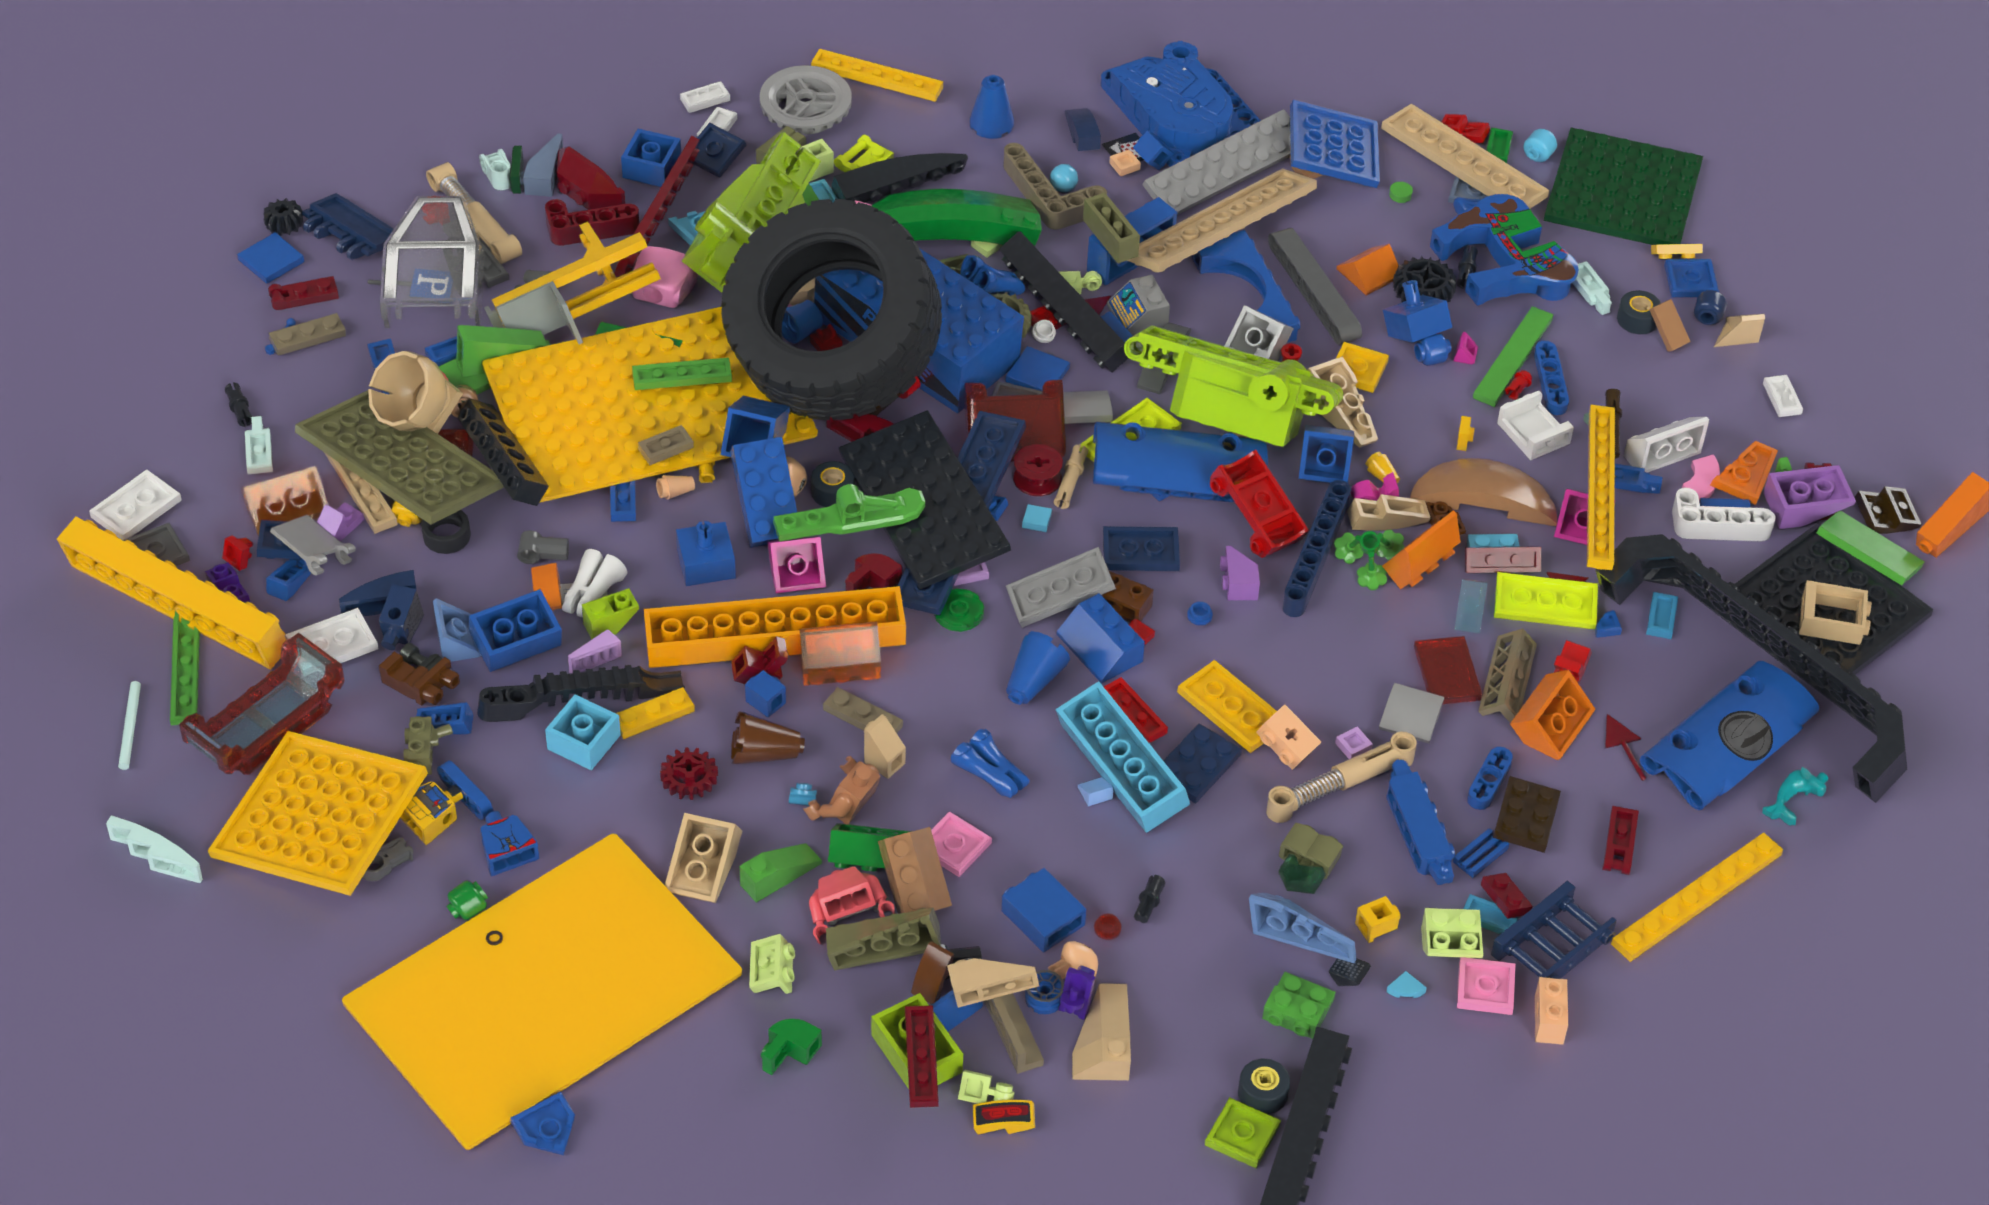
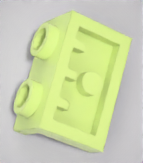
M781 934L751 942L749 988L754 993L780 987L786 994L792 993V982L795 979L793 972L795 950L793 945L788 943Z

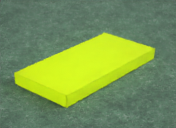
M1145 398L1111 422L1124 425L1134 422L1142 427L1180 430L1182 426L1180 421L1149 398ZM1126 433V437L1129 440H1137L1134 433ZM1092 435L1080 444L1079 451L1081 452L1083 446L1088 449L1086 457L1094 462L1096 444L1093 443Z
M1497 572L1494 618L1586 629L1596 628L1597 583Z

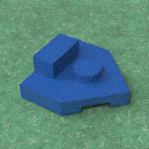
M560 1091L511 1117L510 1122L525 1146L564 1156L575 1114Z

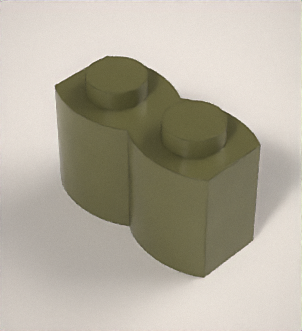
M1295 823L1280 846L1279 857L1293 866L1302 867L1312 875L1327 879L1341 857L1343 845L1332 836L1318 834L1309 825Z

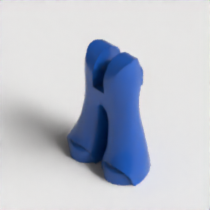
M967 255L963 260L960 271L961 275L986 292H1001L1003 294L1007 292L1009 296L1014 294L1018 296L1024 293L1025 285L1017 278L1014 272L992 268L975 255Z
M987 729L978 730L969 743H961L951 754V763L983 779L1002 796L1012 798L1017 794L1018 790H1022L1029 784L1028 777L997 748L991 733Z

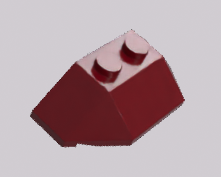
M570 146L558 150L557 185L561 193L566 194L587 210L626 204L625 191L621 187H617L614 181L599 166Z

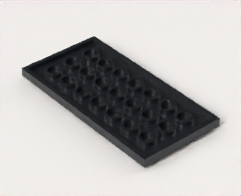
M928 410L838 447L842 459L851 469L855 481L864 495L883 496L894 494L907 488L922 491L925 507L918 518L904 524L883 527L919 590L1011 551L1010 543Z

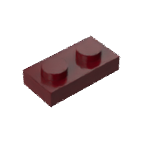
M1507 873L1483 876L1481 886L1507 919L1524 916L1533 908L1532 904Z

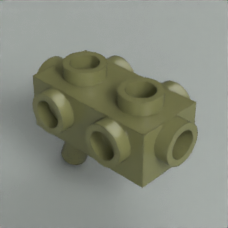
M410 717L409 728H405V744H408V749H404V761L426 766L427 775H432L433 746L439 745V738L453 734L450 724L434 729L431 717Z

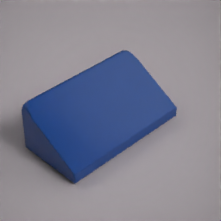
M952 990L932 1005L935 1015L945 1029L950 1031L983 1007V1002L958 1008L954 991Z

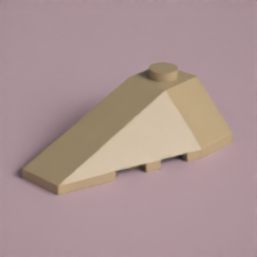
M1099 984L1072 1053V1079L1129 1081L1131 1049L1127 984Z

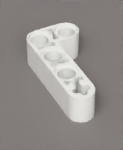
M1681 488L1677 491L1672 508L1674 530L1679 537L1685 539L1766 541L1771 536L1775 522L1774 513L1765 508L1700 506L1698 494L1691 488Z

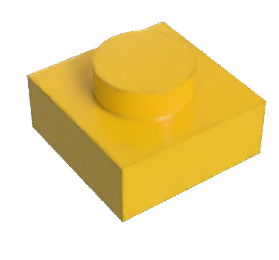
M1461 416L1456 450L1466 451L1468 441L1473 442L1475 428L1470 427L1471 417Z

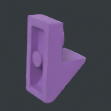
M344 502L338 509L325 505L317 523L337 540L341 541L365 519L361 511Z

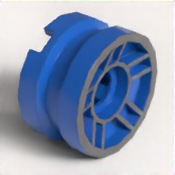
M1049 970L1037 971L1039 987L1025 991V1002L1028 1007L1034 1009L1035 1013H1054L1060 1007L1064 982L1055 972Z

